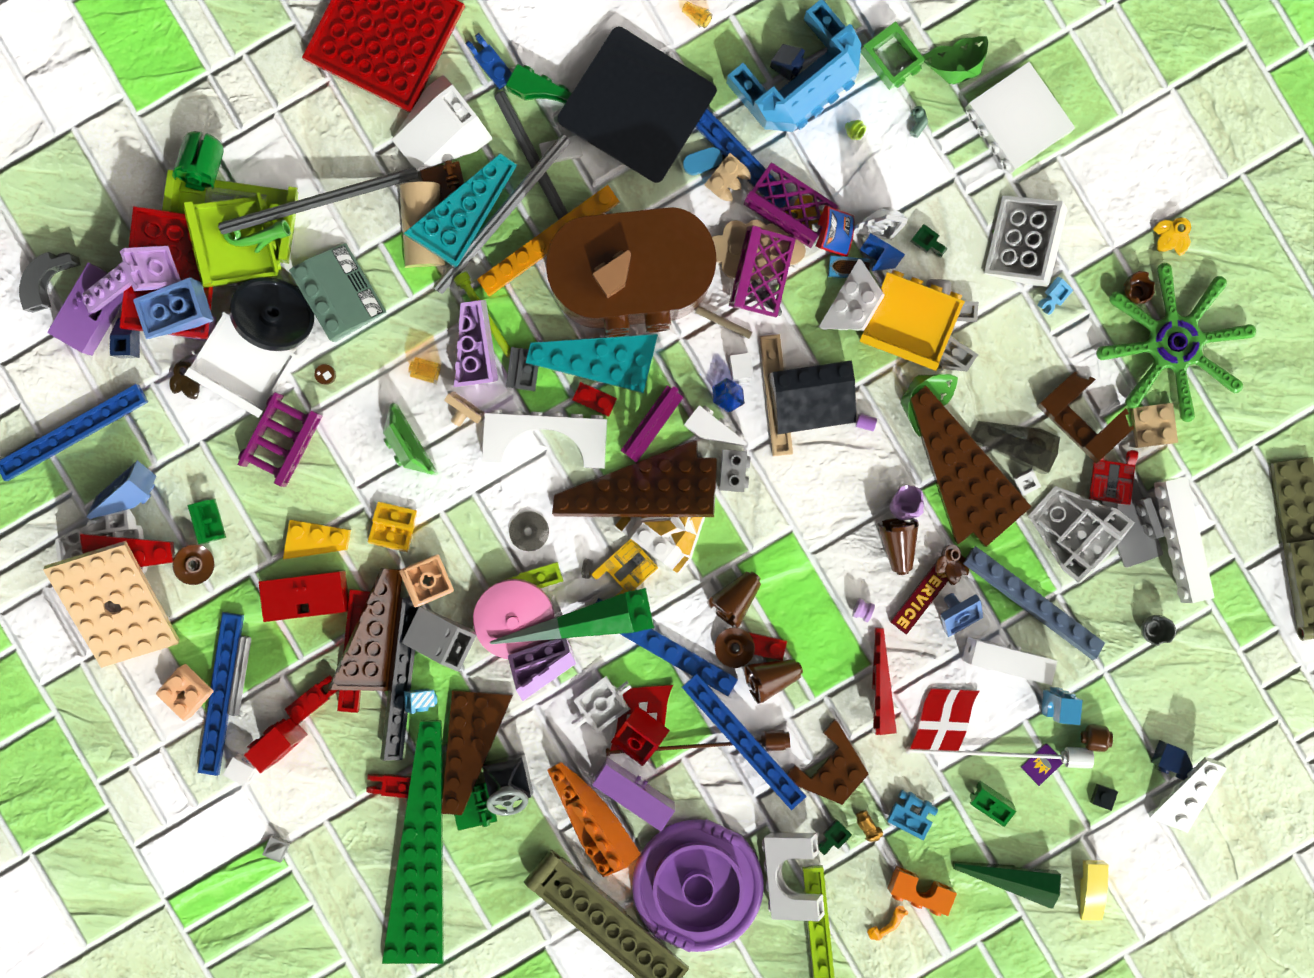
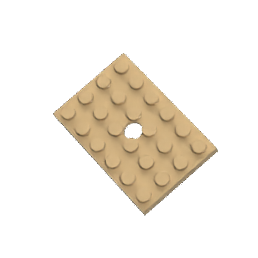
M126 541L45 565L43 571L101 668L179 644L180 639ZM108 601L120 604L121 610L109 612L104 604Z

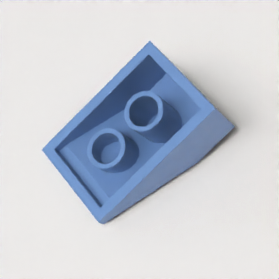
M192 278L184 279L133 299L146 339L196 328L214 321L202 283Z
M137 460L95 497L86 517L92 519L135 508L140 502L144 504L151 497L150 492L155 487L156 475Z

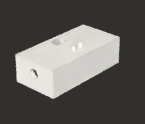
M967 637L962 661L973 666L1052 685L1058 662L1046 656L1022 651L1019 646L1014 649L1011 644L1006 647Z

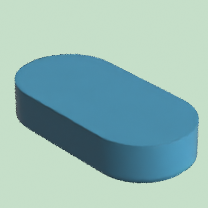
M711 147L689 154L683 162L684 171L689 175H698L716 169L722 163V153L719 149Z

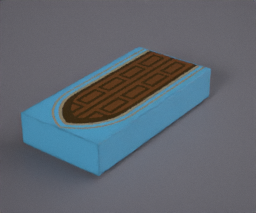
M830 256L828 277L848 278L858 259L864 262L870 272L871 259Z

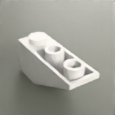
M699 405L684 424L687 429L702 439L740 446L747 444L744 441L746 437L737 430L735 433L728 428L730 425L722 418L717 420L712 416L714 412L705 405L703 408Z

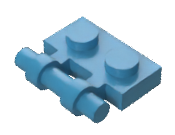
M901 790L898 797L905 800L903 806L895 802L886 821L924 841L933 823L926 817L928 813L935 816L938 808L932 806V803L927 800L923 801L917 798L916 794L912 792L907 793ZM912 804L921 808L919 814L910 810Z

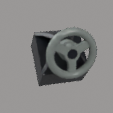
M525 753L485 762L482 768L489 795L486 803L488 810L496 815L508 816L517 814L525 809L528 804V798H531L533 794ZM522 800L520 805L513 808L515 801ZM502 805L503 807H506V809H498L494 806Z

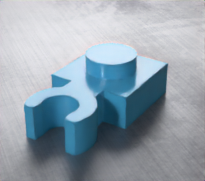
M1057 277L1045 291L1047 297L1040 300L1037 306L1044 309V313L1050 315L1054 311L1055 305L1061 306L1073 289L1064 279Z

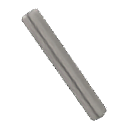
M249 636L239 637L227 714L231 716L240 714L251 645V637Z

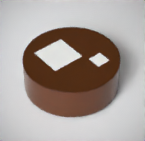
M322 364L316 368L314 376L320 384L329 385L335 381L336 371L332 366Z

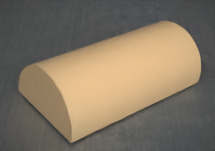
M409 182L399 186L403 233L441 203V187L439 183ZM403 234L405 268L446 266L443 259Z

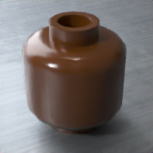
M1089 724L1085 731H1081V743H1084L1085 748L1088 750L1106 752L1108 748L1112 747L1113 733L1104 725Z

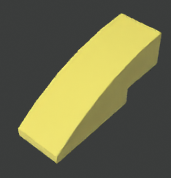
M1083 860V878H1080L1081 920H1102L1109 870V864L1103 860Z

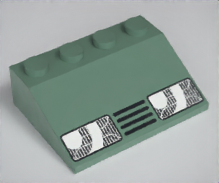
M347 243L308 258L289 269L328 339L334 343L387 313Z

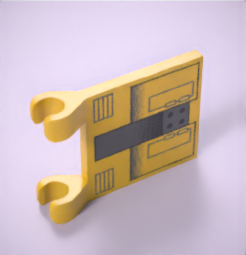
M630 539L596 569L592 576L597 580L607 571L622 587V590L617 594L619 595L634 591L658 567L637 543Z

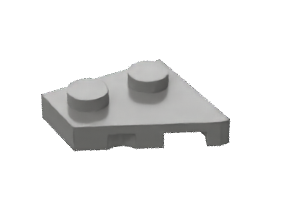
M950 337L939 362L938 369L967 372L979 354Z

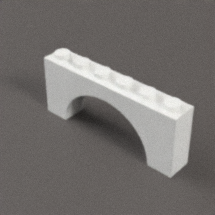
M490 410V413H485L482 462L505 464L507 452L518 438L536 430H553L568 436L577 444L583 456L584 468L605 469L607 419H603L602 415H591L590 419L583 418L582 414H571L570 418L563 417L562 413H551V416H543L542 412H531L530 415H522V411H510V414H502V410Z

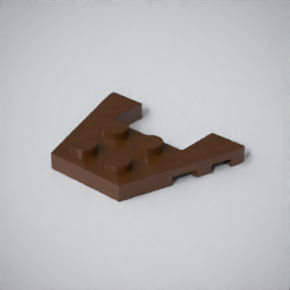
M833 719L823 733L838 746L811 778L796 765L788 771L787 775L798 787L843 805L869 774L838 721Z

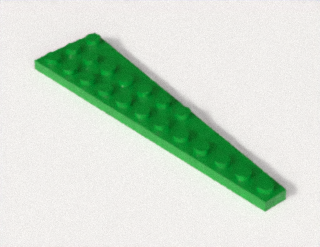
M421 720L419 724L382 964H443L444 962L443 814H441L442 720Z

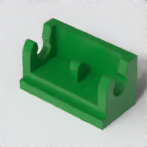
M216 499L187 505L198 544H206L226 538Z
M979 781L975 794L973 792L970 794V804L1005 827L1017 812L1014 803L982 781Z

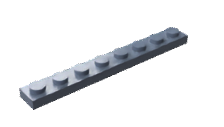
M975 546L970 550L963 562L965 566L1091 660L1097 659L1105 645L1104 641Z

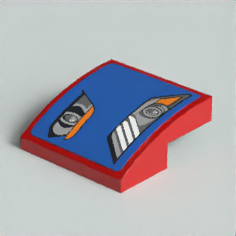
M825 205L817 224L823 228L815 246L847 257L854 235L855 216Z

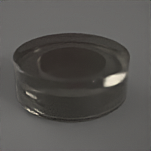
M584 559L581 570L582 578H591L593 559Z

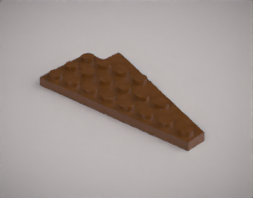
M925 385L911 397L910 404L954 540L957 544H960L973 533L983 546L987 547L1032 506Z

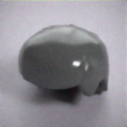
M1152 615L1143 621L1141 635L1145 641L1153 645L1159 646L1163 643H1171L1176 636V626L1172 620L1163 615Z

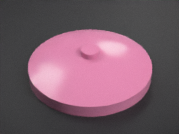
M508 579L493 584L481 595L474 609L473 626L478 640L485 649L500 658L508 659V655L548 642L549 640L490 644V641L553 619L555 614L550 599L535 584L521 579Z

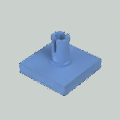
M954 593L948 594L944 598L945 603L950 609L941 613L940 616L944 632L948 637L983 618L981 600L976 594L961 603Z

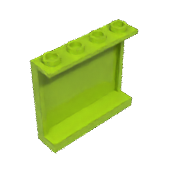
M260 192L256 193L254 197L193 205L192 201L184 202L183 210L203 288L245 282L261 277H277L278 270H281L280 260L275 258V240L263 247L259 253H255L254 250L258 244L243 247L231 245L225 240L218 227L220 222L266 210V201L264 198L261 199ZM271 222L241 229V238L270 227ZM230 232L232 237H235V233Z

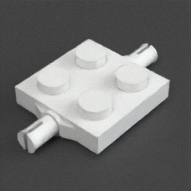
M605 676L573 701L581 714L572 721L573 725L577 723L574 727L577 729L586 722L598 733L630 710L622 695L632 688L629 685L623 689L629 682L626 681L617 688Z

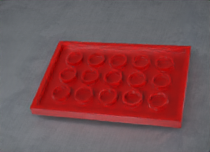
M133 206L129 248L168 246L180 280L192 278L200 281L185 214ZM130 286L124 291L120 329L143 331L133 299L159 289L134 291L133 287ZM206 287L203 289L211 310L213 287ZM209 323L168 335L208 339Z

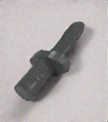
M756 280L751 282L753 288L760 285ZM762 287L756 290L760 300L769 296L767 290H764ZM770 298L767 301H765L773 310L774 303L772 299ZM779 308L778 316H781L782 310Z

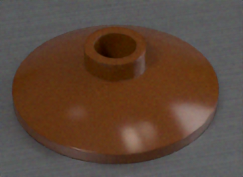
M187 545L176 553L172 564L173 572L177 579L185 584H201L212 575L214 558L211 552L201 545ZM193 560L195 565L190 568L188 563Z
M736 627L725 629L718 635L715 641L716 656L727 667H743L754 656L755 644L753 638L744 629ZM734 643L739 645L738 651L733 649Z

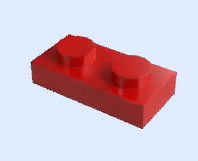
M580 382L572 401L609 417L617 398Z
M748 632L755 644L754 655L783 660L787 640Z

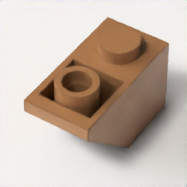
M623 250L619 251L612 257L613 260L608 264L603 262L594 269L593 278L607 298L626 285L631 260L629 250L623 252Z

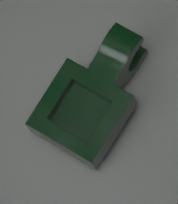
M925 224L922 225L910 241L925 253L931 249L940 258L948 249L937 241L940 235Z
M836 819L823 832L826 839L818 844V850L825 855L833 846L839 849L852 834Z

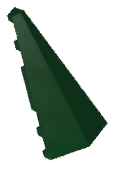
M953 861V869L1051 909L1054 908L1060 896L1061 874L1057 870Z

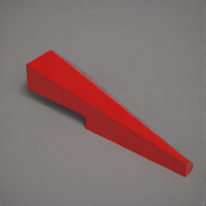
M875 628L872 689L875 690L872 732L875 735L897 733L884 628Z

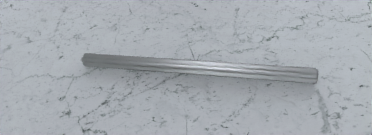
M562 134L475 236L458 267L455 268L451 265L434 285L436 291L441 294L446 291L453 282V279L462 272L570 144V139Z

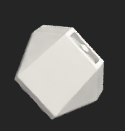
M444 75L425 89L392 138V141L409 163L416 168L417 172L442 164L445 161L477 152L492 140V137L477 115Z

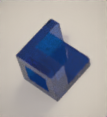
M725 378L712 387L713 403L727 412H732L745 404L743 388L729 378Z

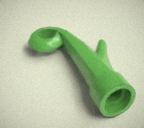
M281 220L266 229L242 238L240 230L234 231L235 237H232L230 233L223 234L228 243L234 246L243 247L258 244L254 252L259 253L263 247L273 240L290 236L291 230L285 220Z

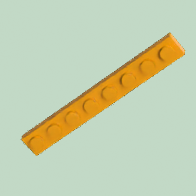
M606 185L477 279L488 296L493 295L547 256L553 237L564 224L578 217L605 214L619 204L620 201L609 185Z

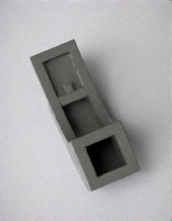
M46 252L30 262L24 270L19 284V298L22 309L34 313L51 308L47 292L49 281L60 271L80 266L79 257L70 253L55 255Z

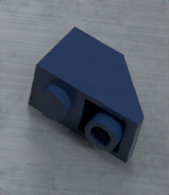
M783 44L771 60L770 68L790 81L792 76H797L803 68L805 50Z
M118 318L110 333V356L116 358H140V331L120 329L121 318Z
M1159 740L1151 763L1157 765V770L1166 774L1172 771L1176 773L1175 777L1185 780L1188 777L1187 774L1193 769L1187 751Z

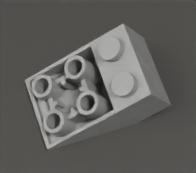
M419 606L402 643L437 663L459 672L477 634L470 627Z

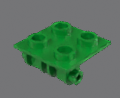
M486 782L476 784L473 787L463 814L454 815L458 831L481 825L482 827L490 826V823L497 822L496 814L491 813L486 806L487 799L489 798Z

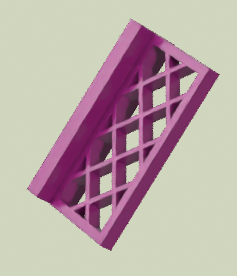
M772 162L752 191L749 192L744 202L746 207L809 248H812L823 227L819 225L820 228L815 232L809 228L808 221L818 220L819 222L821 217L820 205H827L835 209L839 207ZM771 170L779 174V181H769L768 174ZM793 183L796 185L797 191L787 193L785 184ZM781 185L783 194L773 195L771 186ZM767 187L769 196L761 197L756 192L759 188ZM798 195L800 205L790 206L788 197ZM802 195H811L814 202L804 204ZM784 198L786 207L778 208L775 206L774 199ZM815 206L817 216L807 217L805 208ZM801 209L803 218L795 219L792 217L791 210Z
M752 225L746 229L728 306L777 318L796 238L760 229L761 227ZM761 234L768 236L771 244L765 248L759 242ZM781 240L789 242L788 250L784 253H781L777 246V243ZM773 246L778 257L770 261L765 250ZM762 253L767 263L758 268L755 258ZM781 259L784 267L782 271L777 273L772 263ZM769 266L774 276L765 281L760 271ZM757 273L762 283L753 288L750 279L751 276ZM776 278L779 288L772 293L767 283ZM764 286L769 296L760 300L756 290ZM751 293L757 301L752 307L744 305L746 296ZM770 298L774 303L773 312L766 311L762 304Z
M667 385L621 449L622 453L636 463L684 398L678 393V388L675 386L670 388Z

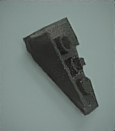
M983 421L977 422L971 438L976 443L1028 468H1032L1041 474L1050 472L1058 455L1060 437L1043 429Z

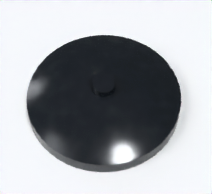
M261 277L249 280L235 291L230 303L229 314L235 330L244 340L264 350L287 351L296 348L309 337L314 325V313L302 292L294 285L281 279Z

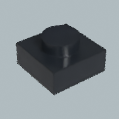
M1096 783L1090 803L1112 811L1118 791Z

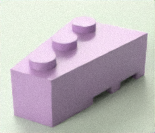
M567 638L554 639L508 655L515 688L522 701L576 664Z

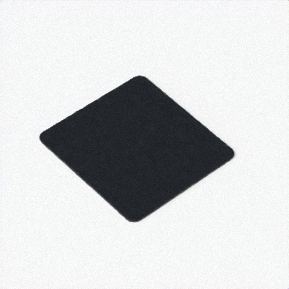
M618 26L609 34L558 114L557 121L562 127L648 180L659 183L666 176L716 95L717 88L712 82L625 28Z

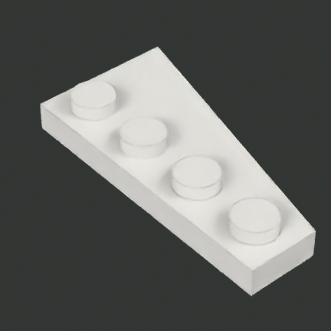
M1204 757L1187 774L1188 777L1182 783H1178L1174 787V791L1168 797L1165 796L1155 810L1152 809L1148 813L1149 818L1188 832L1227 769L1225 764Z

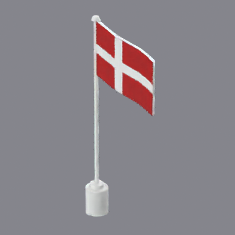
M930 689L923 703L917 732L911 746L905 749L907 754L911 752L1061 759V762L1065 763L1067 768L1092 769L1094 765L1093 751L1083 747H1065L1061 755L959 750L966 735L972 707L980 692L979 690Z

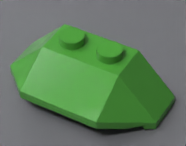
M392 403L389 407L383 430L386 438L383 440L389 449L392 448L395 452V461L399 466H403V468L431 475L438 474L398 404Z

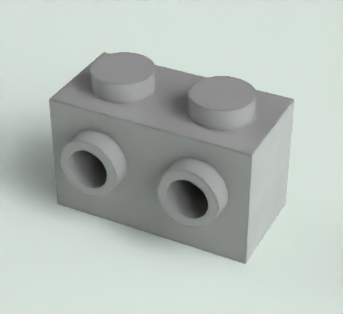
M722 450L719 491L744 492V488H748L749 476L745 475L746 468H750L751 457L747 456V451Z

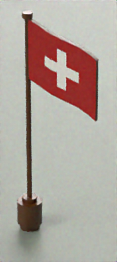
M673 685L634 687L623 694V698L630 710L618 718L615 735L637 706L665 726L667 704ZM765 731V735H761V740H757L763 748H766L767 752L783 751L786 748H791L789 731ZM731 742L661 746L656 751L733 746ZM614 744L611 745V748H606V756L624 753Z

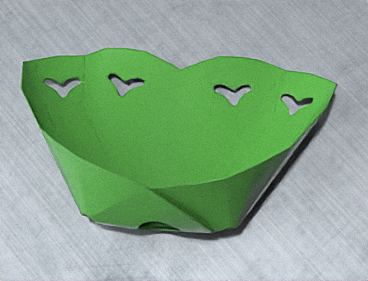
M987 36L963 38L952 47H936L923 55L924 63L952 85L977 77L981 74L987 55L988 38ZM983 41L980 47H978V45H975V43H980ZM968 44L966 50L961 48V46ZM943 52H946L943 58L940 55H938V53L942 54Z
M951 374L918 375L910 383L908 390L901 399V405L919 437L921 435L910 404L911 397L926 385L945 406L954 395L958 377ZM952 380V382H950V387H948V384L946 382ZM946 393L947 395L943 396V399L941 400V394Z

